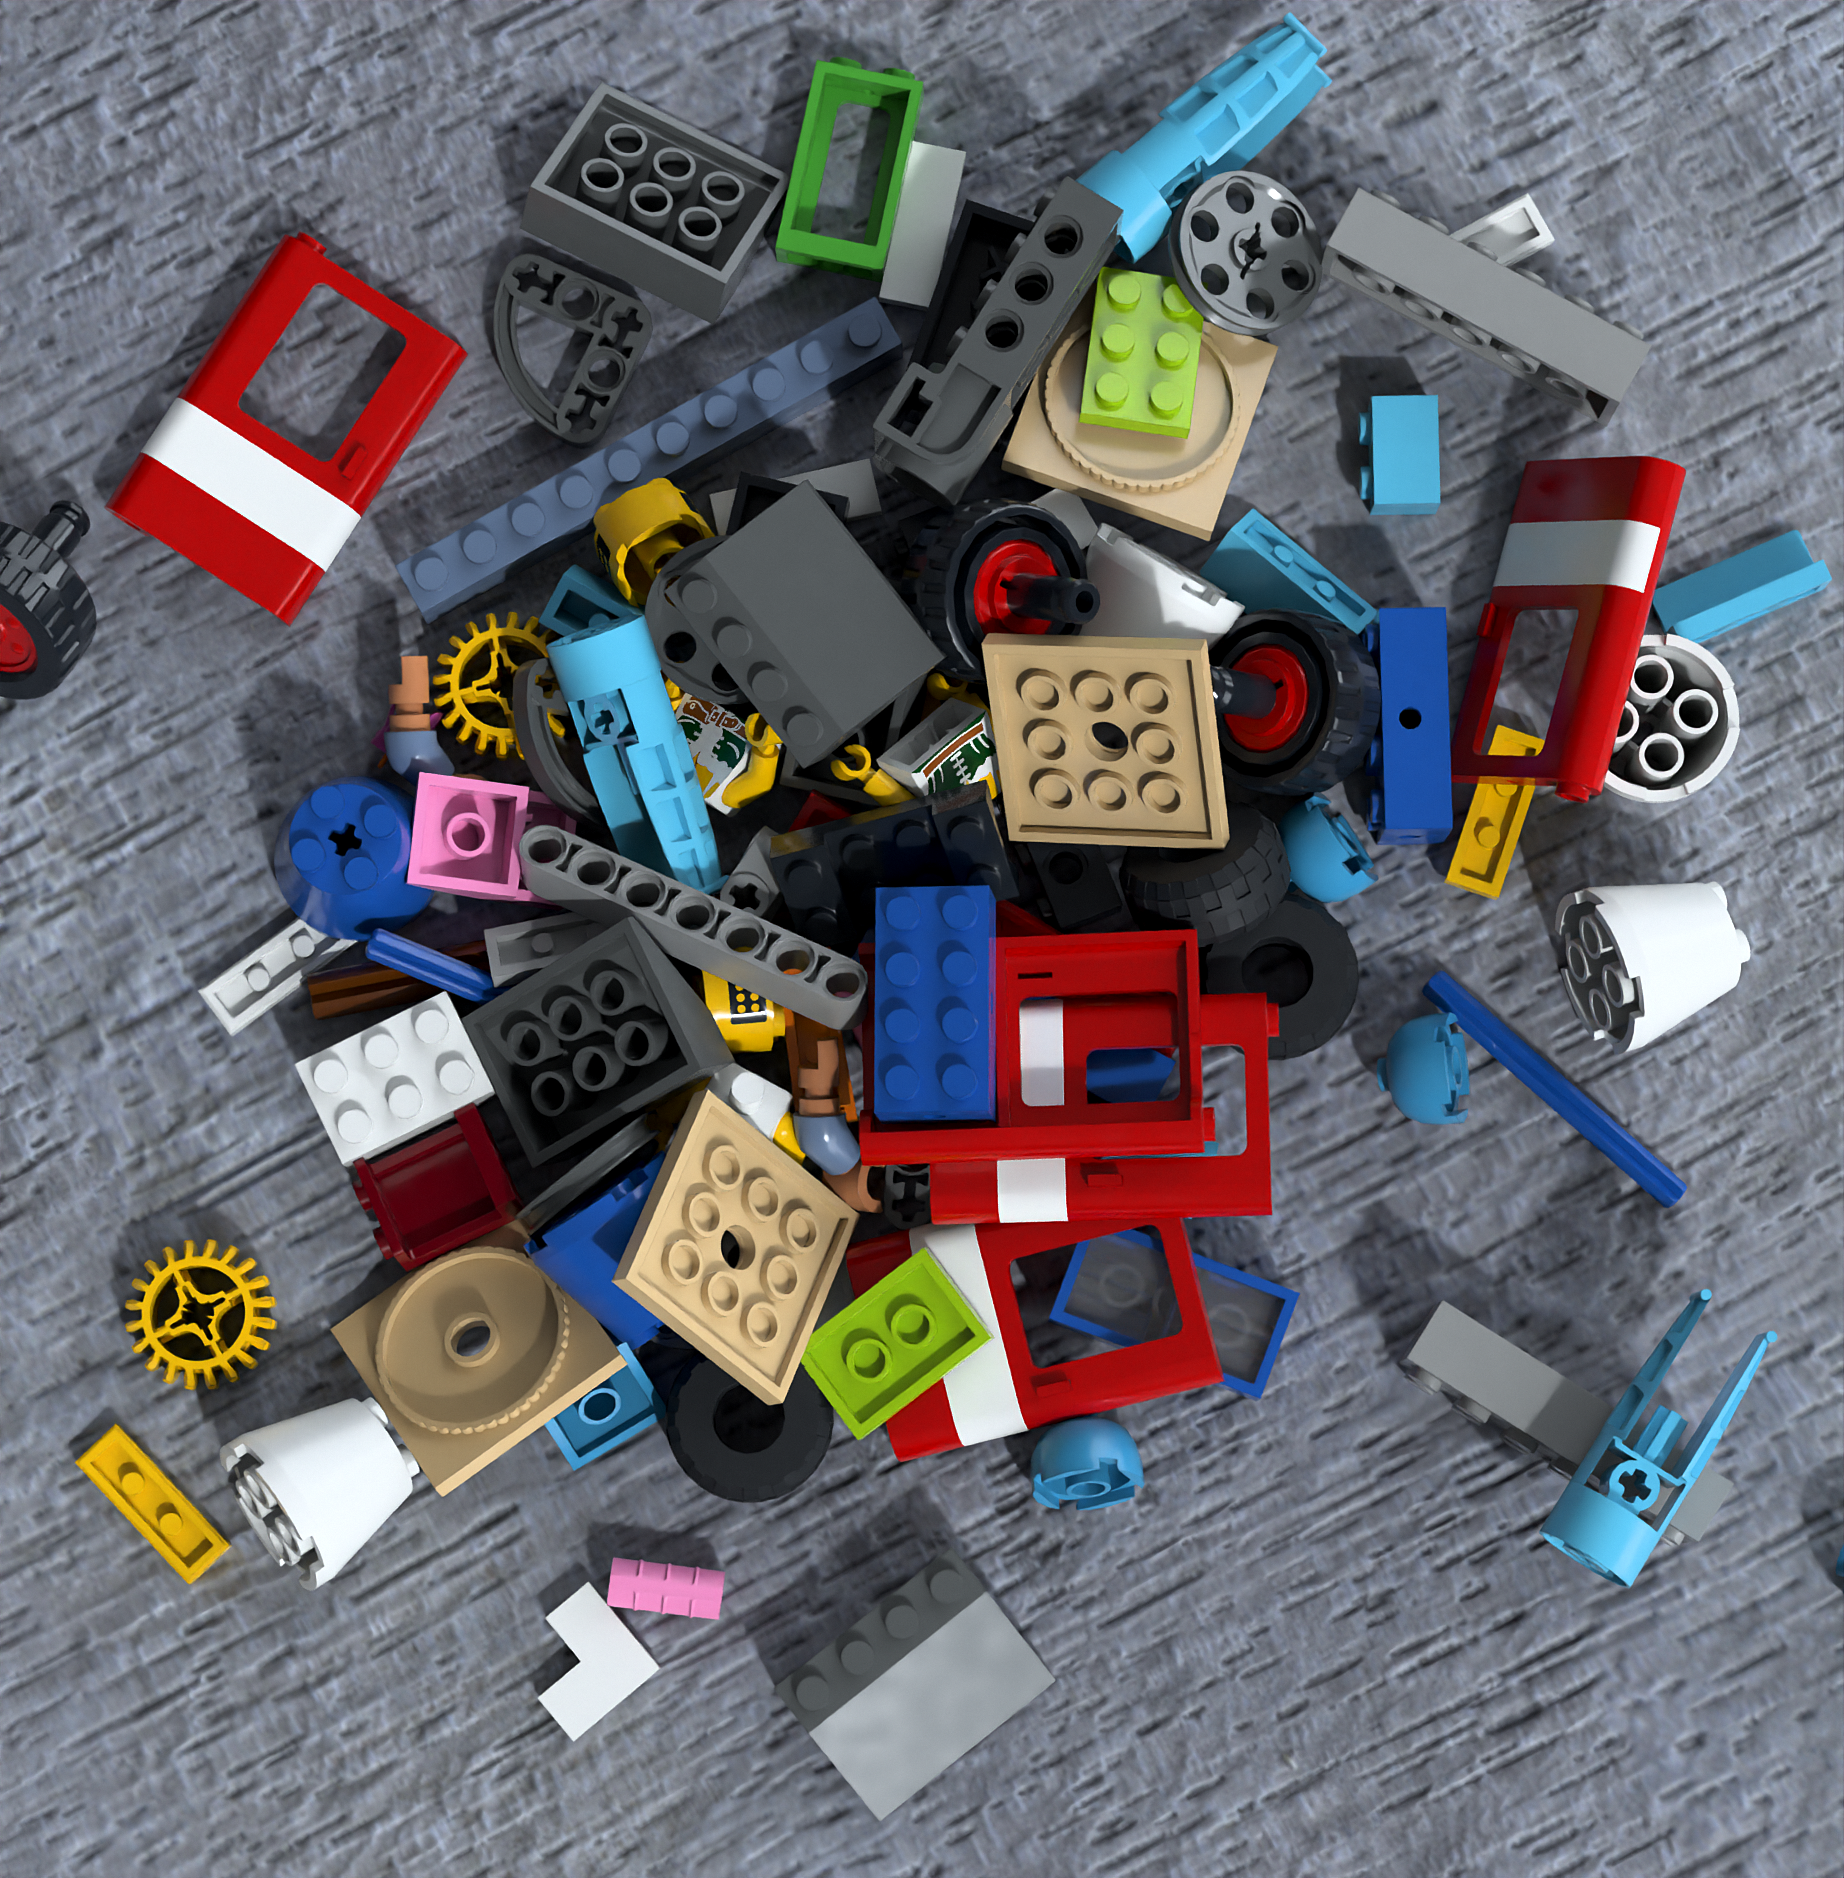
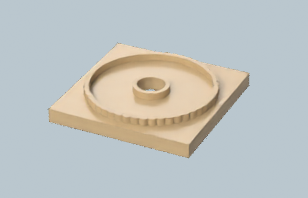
M1092 283L1035 373L1004 455L1001 470L1210 541L1279 346L1250 336L1234 334L1210 322L1203 321L1188 439L1080 423L1078 421L1096 283Z
M987 634L982 642V651L1009 841L1225 849L1230 839L1207 639ZM1098 722H1109L1118 726L1125 733L1128 745L1121 749H1110L1103 746L1094 737L1092 725Z
M710 1090L695 1092L675 1134L612 1282L767 1405L780 1404L785 1400L860 1214ZM726 1230L734 1235L740 1248L739 1261L734 1269L726 1263L721 1251V1239Z
M524 1219L514 1220L418 1266L330 1329L421 1469L442 1497L628 1364L597 1319L534 1264L522 1246L524 1241L529 1238L527 1234L530 1228ZM477 1326L489 1327L490 1338L488 1344L481 1352L473 1356L457 1354V1344L466 1331Z

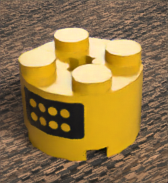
M656 478L649 481L646 485L628 490L612 503L601 506L593 519L596 527L594 542L597 556L621 594L631 605L638 608L637 603L646 605L650 588L656 576L676 553L697 541L715 537L688 495L683 490L674 487L670 480L665 478ZM677 577V578L672 579V580L667 584L666 589H667L669 586H671V585H672L676 580H678L680 577ZM665 593V598L667 602L670 603L672 606H675Z
M744 946L735 948L733 950L737 952H748L752 950V948ZM702 970V974L692 975V989L711 1011L731 1054L771 1051L773 1042H778V1037L785 1035L783 1006Z

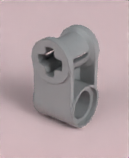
M764 826L752 839L740 863L723 885L720 892V900L736 907V902L746 905L751 899L755 901L756 910L746 907L743 911L771 922L785 902L770 861L771 837L780 834Z

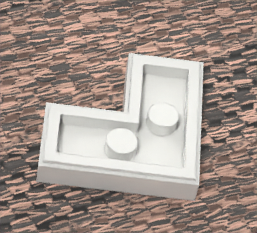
M587 1582L545 1618L581 1661L538 1697L573 1742L661 1669L613 1609L607 1606V1602L590 1582Z

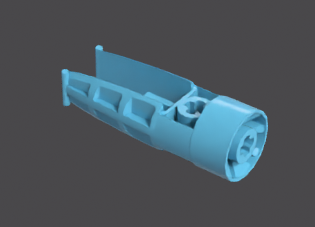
M1291 12L1284 16L1283 23L1250 42L1167 105L1158 114L1163 120L1124 153L1121 154L1117 150L1109 151L1075 180L1124 210L1121 237L1113 251L1126 262L1136 263L1169 235L1174 213L1180 202L1191 190L1218 174L1242 169L1303 110L1322 86L1326 88L1331 84L1332 80L1316 65V62L1327 52V49Z
M644 614L629 615L600 623L548 644L546 650L563 700L568 703L584 750L582 756L589 778L620 856L707 895L722 890L729 876L725 875L722 877L714 833L697 771L681 723L677 722L660 672L662 667Z
M1703 1289L1690 1295V1303L1666 1332L1619 1400L1539 1531V1534L1545 1540L1579 1564L1625 1588L1630 1589L1686 1495L1704 1469L1744 1396L1768 1344L1777 1340V1334L1774 1331L1755 1336L1686 1445L1670 1474L1662 1470L1661 1467L1689 1423L1675 1411L1659 1405L1632 1450L1623 1445L1622 1442L1630 1434L1712 1296L1709 1289ZM1607 1449L1624 1461L1609 1466L1602 1473L1598 1493L1584 1486ZM1634 1474L1637 1477L1634 1486L1640 1491L1639 1497L1633 1496L1624 1499L1621 1496L1625 1488L1618 1480L1620 1477H1628ZM1660 1484L1666 1488L1675 1487L1651 1527L1637 1517L1640 1511L1649 1508L1657 1500Z

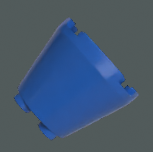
M348 776L325 782L309 791L296 802L280 827L274 850V866L281 893L288 905L301 920L315 931L330 938L363 943L369 941L371 934L377 928L394 933L409 922L413 923L422 914L436 890L405 884L411 852L415 798L401 787L383 779L369 776ZM358 841L361 843L358 850L349 848L345 856L339 855V848L351 847Z
M663 1150L652 1156L653 1159L645 1165L643 1160L604 1183L576 1202V1205L557 1218L558 1221L553 1225L550 1222L544 1225L522 1244L539 1269L589 1314L596 1318L619 1341H625L631 1350L652 1339L660 1332L658 1328L665 1323L615 1285L612 1279L665 1160L666 1154Z

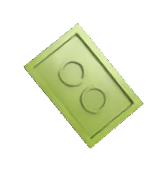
M1109 267L1101 268L1097 276L1078 422L1188 439L1204 317L1186 299L1175 277ZM1201 282L1203 287L1207 290L1208 282Z
M923 1247L813 1332L800 1362L805 1366V1370L814 1379L816 1385L856 1439L862 1440L995 1337L928 1247Z

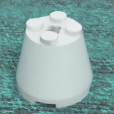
M1102 523L1090 542L1085 559L1088 580L1097 587L1100 594V606L1094 619L1082 625L1079 636L1207 639L1209 652L1230 630L1235 621L1239 619L1245 606L1235 600L1232 602L1225 599L1228 593L1172 558L1142 543L1137 544L1132 541L1133 537L1127 533Z
M1668 633L1667 635H1643L1604 787L1631 800L1647 803H1664L1696 793L1710 783L1725 767L1736 747L1739 737V708L1733 689L1734 683L1730 675L1718 659L1708 650L1689 639ZM1643 723H1646L1653 730L1650 732L1649 737L1638 746L1631 741V738Z
M1714 881L1707 884L1682 883L1589 887L1564 896L1559 903L1556 913L1555 930L1559 935L1565 934L1566 957L1569 966L1560 970L1570 1000L1580 1021L1593 1040L1605 1038L1612 1044L1614 1054H1622L1645 1046L1734 988L1739 981L1741 963L1750 959V947L1747 937L1740 929L1735 930L1727 911L1725 893L1722 887Z
M371 1397L363 1402L350 1398L244 1433L220 1449L221 1465L227 1472L234 1468L238 1477L236 1488L239 1494L234 1497L254 1532L280 1566L285 1563L289 1566L294 1565L303 1574L298 1577L301 1586L309 1591L317 1589L332 1579L412 1493L411 1477L419 1473L418 1464L409 1449L403 1444L396 1446L386 1431L385 1427L388 1426L387 1417L380 1405Z

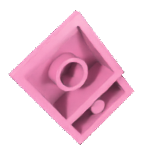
M419 772L417 775L412 820L411 852L405 884L472 898L559 911L564 907L535 895L525 886L522 876L519 843L522 836L529 829L538 825L555 826L575 835L577 821L561 811L545 792L532 791L526 786ZM541 859L537 862L549 863L551 861H554V859Z

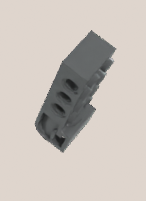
M1068 176L1065 177L1058 190L1051 186L1046 189L1033 212V215L1037 218L1033 224L1032 231L1029 236L1020 232L1011 244L1004 257V262L1007 263V266L1003 272V277L999 283L990 279L980 293L974 305V308L978 310L974 323L970 329L960 326L945 351V355L948 356L946 364L933 362L926 369L915 362L911 363L873 423L875 453L872 456V460L880 471L912 493L945 509L950 505H956L960 501L1013 417L1012 410L1120 240L1123 209ZM1055 247H1062L1068 249L1070 252L1066 254H1056L1051 252L1050 249ZM1025 293H1034L1041 298L1036 301H1027L1020 296ZM996 339H1005L1010 341L1012 345L1006 348H998L990 342ZM918 401L923 404L919 412V418L922 421L912 437H909L899 431V429Z

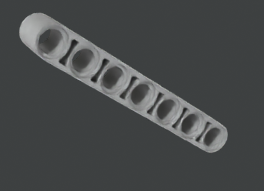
M538 825L529 829L522 836L519 849L523 882L527 889L535 895L608 928L626 917L633 916L662 952L830 1028L851 1030L859 1026L866 1019L868 1013V977L863 966L855 960L558 827ZM541 859H554V861H551L549 863L537 862ZM594 880L603 881V883L599 885L585 884L587 882ZM643 902H648V903H652V904H653V905H651V906H649V907H642V908H641V907L634 906V905H636V904H638V903H643ZM693 924L703 926L695 930H689L684 928L688 925ZM744 946L752 948V950L748 952H737L733 950L735 948ZM788 969H798L803 971L799 974L794 975L783 973ZM840 991H846L852 993L853 995L848 997H837L833 994Z

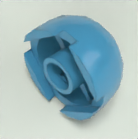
M1312 792L1290 808L1283 815L1277 826L1291 869L1290 883L1287 889L1293 893L1300 888L1312 900L1323 903L1344 901L1378 881V875L1367 872V870L1374 866L1372 859L1344 816L1341 814L1337 818L1333 817L1331 819L1323 809L1331 801L1321 792Z
M1451 1012L1429 1014L1413 1018L1403 1024L1388 1043L1387 1058H1379L1377 1061V1078L1380 1090L1382 1092L1390 1091L1396 1108L1405 1117L1423 1124L1464 1123L1468 1115V1109L1458 1110L1459 1096L1469 1095L1470 1093L1466 1046L1462 1032L1451 1033L1449 1025L1458 1021L1456 1015Z
M1097 1413L1056 1423L1040 1436L1031 1457L1032 1495L1038 1503L1049 1508L1060 1509L1059 1499H1079L1076 1504L1077 1510L1110 1507L1135 1496L1134 1485H1138L1142 1489L1145 1485L1143 1464L1135 1441L1126 1428L1108 1418L1098 1417Z

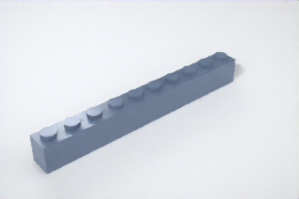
M874 296L395 565V568L427 625L596 531L593 519L597 510L607 503H612L628 490L646 485L649 481L656 478L668 479L673 486H676L902 359V341Z

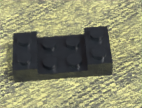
M986 779L771 837L770 861L797 934L824 947L858 939L859 927L875 923L876 888L989 885L996 902L1019 896V873L1016 865L1009 861L996 823L991 793Z

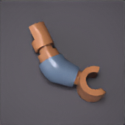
M401 656L402 684L388 685L389 704H395L396 715H389L390 732H384L385 750L391 768L414 787H416L419 772L488 781L480 775L453 774L455 770L454 764L438 743L437 730H431L430 714H423V703H430L428 656Z
M827 1036L817 1038L818 1063L803 1064L797 1067L798 1087L805 1088V1095L798 1097L799 1112L793 1114L795 1138L800 1150L823 1169V1185L854 1210L880 1213L883 1211L881 1199L870 1196L866 1186L868 1171L871 1166L862 1165L860 1146L847 1126L846 1112L840 1110V1096L833 1094V1087L839 1086L838 1037ZM872 1165V1166L884 1168L885 1165Z

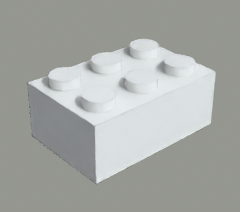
M447 991L295 1064L342 1164L349 1170L355 1168L353 1161L361 1157L369 1161L455 1119L454 1111L474 1102L478 1108L498 1098L461 1021L462 1018Z

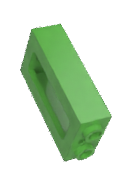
M832 57L830 62L816 61L775 246L778 262L882 283L912 142L915 139L924 98V82L915 80L914 74L896 68H885L883 73L864 70L859 62L843 57ZM846 103L884 110L891 118L863 244L811 233L839 107Z

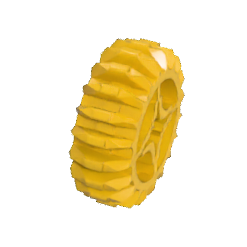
M516 612L508 613L506 627L499 628L495 614H487L486 623L489 630L480 633L477 625L470 621L465 625L469 636L472 638L468 643L463 642L455 635L449 639L451 647L459 653L457 657L440 654L437 659L439 665L451 671V674L433 676L435 687L450 690V692L434 698L435 706L437 709L442 710L454 708L445 715L442 723L446 729H452L464 724L456 736L457 742L462 746L468 744L477 735L475 752L481 757L485 756L491 743H496L495 751L499 761L507 760L509 745H516L520 758L522 760L525 759L517 737L514 714L507 698L503 697L501 690L496 694L493 692L494 689L502 686V662H504L508 675H511L513 680L519 668L511 662L506 645L525 647L534 651L542 658H549L546 646L556 641L559 633L549 628L540 637H537L540 630V623L537 617H530L524 630L519 629V616ZM490 650L491 668L488 674L479 680L472 681L471 687L463 688L465 677L471 665L483 653ZM536 675L535 685L540 687L552 685L551 691L560 690L558 683L544 681L541 675ZM479 702L480 706L495 705L500 707L504 711L509 728H497L482 723L467 710L466 705ZM547 712L550 730L556 736L562 738L566 734V729L556 719L558 714Z
M212 1239L206 1241L202 1256H199L198 1248L193 1240H185L183 1244L184 1258L181 1260L173 1248L169 1246L164 1248L162 1253L168 1266L162 1269L156 1262L148 1260L144 1267L155 1277L151 1284L135 1278L131 1284L136 1290L145 1292L143 1302L131 1299L125 1303L126 1309L142 1312V1320H132L125 1324L127 1332L139 1333L144 1331L146 1336L132 1345L134 1353L141 1354L153 1349L154 1353L147 1359L145 1368L154 1372L165 1362L168 1363L163 1374V1381L168 1384H173L178 1379L181 1371H185L184 1387L188 1390L196 1389L199 1376L203 1373L205 1384L211 1390L219 1388L218 1371L223 1370L230 1382L235 1383L239 1381L240 1375L234 1363L240 1360L244 1366L253 1370L258 1366V1362L247 1351L252 1345L263 1351H268L271 1346L267 1340L256 1337L259 1327L267 1330H274L277 1327L276 1320L261 1317V1310L277 1306L276 1298L271 1296L258 1298L257 1292L265 1289L270 1284L269 1278L263 1275L249 1280L248 1277L255 1270L257 1262L252 1258H247L238 1267H235L234 1265L239 1256V1249L233 1245H229L221 1259H218V1242ZM199 1269L221 1271L229 1276L237 1286L226 1292L222 1290L216 1294L205 1295L198 1284L193 1281L189 1272ZM172 1282H175L177 1286L175 1290L180 1300L179 1308L176 1314L166 1320L163 1326L159 1327L158 1308L167 1288ZM193 1298L207 1307L217 1305L213 1308L214 1316H208L212 1319L208 1325L210 1332L202 1325L196 1323L185 1324L189 1322V1313H194L190 1310L192 1305L195 1304ZM244 1302L245 1319L243 1328L237 1340L228 1348L225 1343L227 1339L223 1332V1321L230 1312L237 1309V1305ZM196 1334L203 1341L204 1345L209 1348L214 1358L203 1361L185 1360L175 1354L166 1343L175 1338L181 1339L187 1335Z

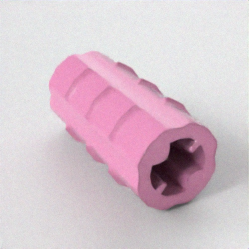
M613 1557L607 1606L630 1608L634 1611L660 1612L662 1615L669 1613L689 1616L690 1618L700 1617L719 1620L725 1572L700 1569L698 1566L692 1568L672 1565L671 1563L646 1562L643 1559L638 1561Z

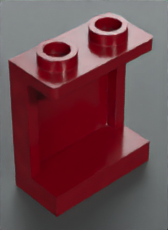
M474 1102L454 1111L458 1123L374 1164H369L364 1157L353 1161L360 1177L352 1182L356 1196L365 1212L374 1210L380 1223L379 1227L372 1230L375 1240L385 1259L388 1260L395 1257L406 1272L514 1221V1217L525 1208L488 1123Z

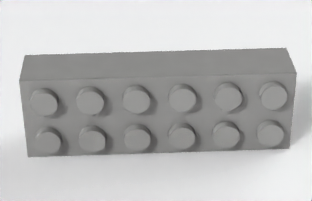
M1361 188L1357 189L1326 245L1321 263L1323 274L1607 427L1651 348L1650 344L1642 341L1644 336L1639 330L1622 321H1614L1611 324L1593 314L1595 312L1593 306L1577 296L1567 294L1563 298L1545 288L1546 282L1529 270L1517 268L1516 272L1499 264L1496 262L1498 259L1496 254L1483 245L1469 242L1466 246L1449 237V230L1440 222L1427 216H1420L1419 219H1416L1399 210L1400 203L1390 195L1375 189L1371 190L1370 193Z
M1443 1300L1431 1308L1398 1361V1364L1408 1369L1403 1378L1429 1395H1433L1434 1392L1437 1393L1441 1390L1454 1398L1455 1402L1451 1408L1458 1414L1479 1426L1481 1423H1486L1487 1420L1503 1429L1499 1437L1500 1440L1524 1455L1528 1456L1529 1453L1534 1454L1537 1451L1549 1458L1551 1462L1547 1469L1568 1483L1614 1410L1609 1404ZM1636 1422L1622 1444L1632 1450L1645 1427ZM1674 1446L1661 1469L1670 1474L1683 1451ZM1606 1449L1586 1482L1599 1490V1481L1602 1473L1609 1466L1624 1460ZM1705 1466L1659 1541L1669 1546H1672L1673 1543L1679 1546L1681 1542H1699L1734 1483ZM1634 1474L1628 1477H1620L1618 1480L1625 1488L1621 1496L1624 1499L1633 1496L1639 1497L1640 1491L1634 1486L1637 1478ZM1660 1484L1657 1500L1649 1508L1639 1512L1638 1515L1647 1520L1646 1523L1650 1527L1675 1487L1666 1488Z

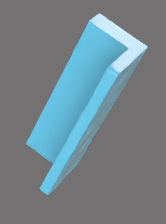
M1254 508L1229 530L1200 570V575L1228 593L1226 597L1230 601L1234 602L1235 600L1244 605V612L1247 615L1256 610H1268L1272 607L1303 610L1337 620L1359 637L1365 631L1366 624H1371L1377 614L1376 609Z
M1792 530L1656 589L1651 606L1665 635L1667 633L1677 635L1699 644L1823 590L1830 583L1832 577L1824 560L1822 559L1814 563L1800 532Z

